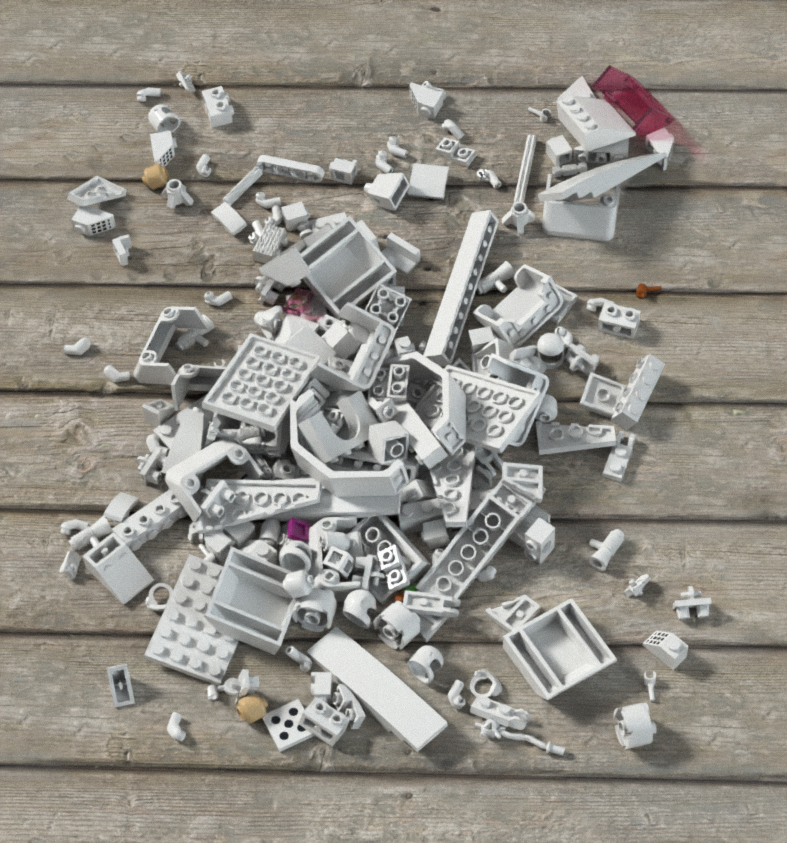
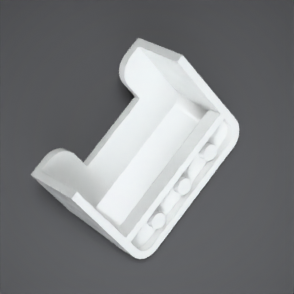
M492 353L487 368L490 373L499 376L498 380L539 391L543 396L509 443L513 446H521L528 436L549 386V379L540 372Z

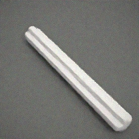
M529 134L527 136L514 203L524 202L537 142L536 135Z

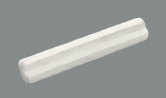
M258 166L254 167L223 198V202L231 206L263 174L262 169Z

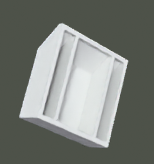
M350 215L300 254L311 271V274L302 279L332 315L340 321L343 318L338 313L347 302L359 307L372 296L378 283L385 285L397 272Z
M231 547L204 617L219 633L275 655L281 647L298 599L286 595L283 589V580L292 571Z
M572 598L503 636V649L533 691L546 700L555 697L617 661V658Z

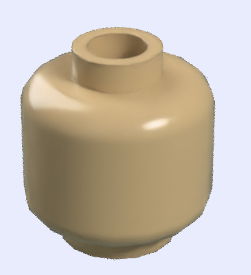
M160 164L146 168L144 176H142L144 185L149 186L152 190L166 186L170 179L166 167H162Z
M251 693L238 701L236 710L243 722L253 723L266 716L268 704L264 696L259 697L258 694Z

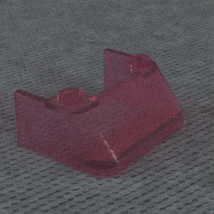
M611 65L606 68L591 86L593 89L602 92L605 95L603 98L608 103L612 104L613 102L617 104L633 120L635 125L632 129L641 137L670 125L675 119L636 78Z

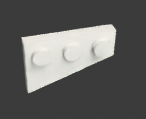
M95 176L69 192L67 200L83 207L126 196L127 190L99 176Z

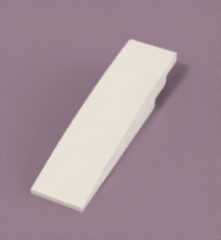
M667 153L636 156L594 168L538 194L539 201H571L596 198L665 158Z
M301 478V479H285V480H281V481H316V480H315L314 478ZM322 486L319 503L255 520L273 518L279 522L286 521L288 523V520L295 518L310 523L318 522L326 517L356 516V518L400 514L401 491L396 496L336 497Z
M501 479L491 494L489 493L468 519L467 527L461 528L415 588L420 592L442 594L459 599L537 502L502 484Z
M335 627L306 651V654L325 672H332V678L338 684L345 685L360 705L388 732L392 731L402 742L406 741L416 752L420 751L448 726V722L412 689L339 628Z

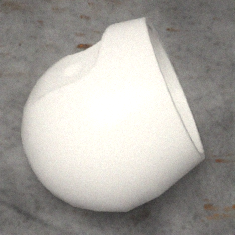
M291 540L284 544L280 551V566L292 572L299 570L308 572L311 568L312 551L305 542Z
M354 590L347 595L342 613L354 624L368 629L372 622L367 615V611L376 613V599L367 590Z

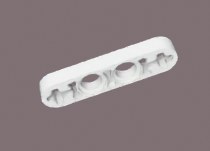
M260 155L256 166L261 168L263 172L316 183L321 182L325 174L324 169L320 166L268 155Z

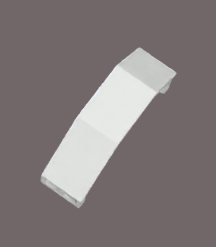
M417 351L384 359L381 365L383 368H390V364L410 365L408 384L410 382L414 384L432 381L442 388L443 416L431 431L445 449L453 455L466 442V394L449 372Z
M308 389L298 397L296 402L290 398V443L296 462L302 470L316 481H320L322 486L336 497L396 496L409 483L404 463L399 459L384 471H333L305 449L304 436L297 425L321 412L318 409V401L314 398L315 393Z

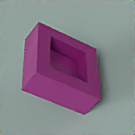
M295 518L288 520L287 538L306 543L309 539V523Z

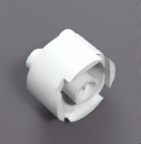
M312 587V591L308 596L297 599L292 614L293 620L296 623L298 620L302 623L301 627L310 631L321 632L326 627L329 629L337 608L334 593L328 589L321 590Z
M396 601L374 619L373 626L375 630L379 629L381 633L379 637L386 645L393 649L400 647L401 650L419 634L420 618L416 613H411L402 602Z
M637 703L614 710V719H618L615 731L622 747L626 746L625 749L651 744L653 734L657 730L655 722L650 719L647 703Z

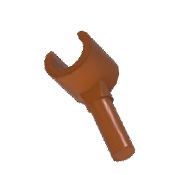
M641 283L636 290V296L644 298L647 296V292L662 290V287H647Z

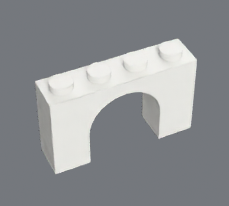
M361 390L337 403L348 424L349 435L347 440L339 438L332 431L322 411L297 424L313 455L323 464L331 465L339 461L338 456L344 458L352 453L350 449L353 448L356 451L365 446L364 441L368 444L369 426L379 424Z

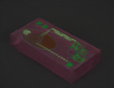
M296 288L284 304L283 312L301 316L312 301L314 293Z

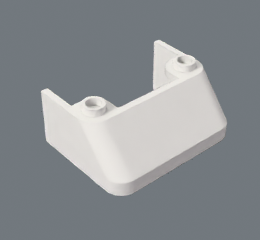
M548 174L546 190L551 188L552 174ZM620 184L616 185L615 195H603L599 200V205L563 200L544 201L543 232L553 236L599 241L611 240L615 233Z
M328 224L300 240L258 268L263 276L286 287L289 285L292 288L301 283L300 279L311 274L310 269L300 254L333 229L331 224Z
M347 302L338 315L354 323L351 331L352 336L356 341L362 343L348 374L341 370L335 371L318 362L311 371L310 376L338 390L367 391L372 386L395 337V329L391 324Z
M171 306L162 311L133 373L139 383L171 385L176 376L175 371L169 363L159 362L176 328H208L207 323L196 307Z
M183 365L171 383L174 411H178L188 390L210 392L226 367Z
M222 438L167 471L165 476L167 485L194 523L198 521L202 512L191 496L199 490L200 482L197 478L199 475L228 458L231 463L240 465L250 480L261 479L263 472L244 447Z
M356 516L322 518L309 528V539L306 544L310 547L313 557L311 568L307 573L312 575L314 579L313 588L331 590L337 602H344L349 593L361 589L360 581L340 582L337 571L323 569L322 547L319 546V537L323 535L324 531L350 533L357 525Z

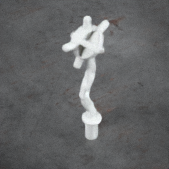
M487 719L483 723H475L476 727L481 728V736L484 735L488 738L497 737L498 739L503 736L514 740H526L542 749H546V753L551 752L562 756L564 754V747L553 745L551 741L545 744L529 735L509 733L505 731L506 727L500 726L496 720Z

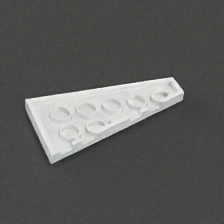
M465 442L453 455L442 447L448 456L429 469L446 527H467L477 446Z
M207 479L205 489L210 490L212 486L216 487L220 480H223L234 492L236 498L230 504L226 501L222 502L221 506L224 507L225 511L220 518L212 516L209 519L202 510L197 532L198 534H203L319 503L322 484L320 481Z

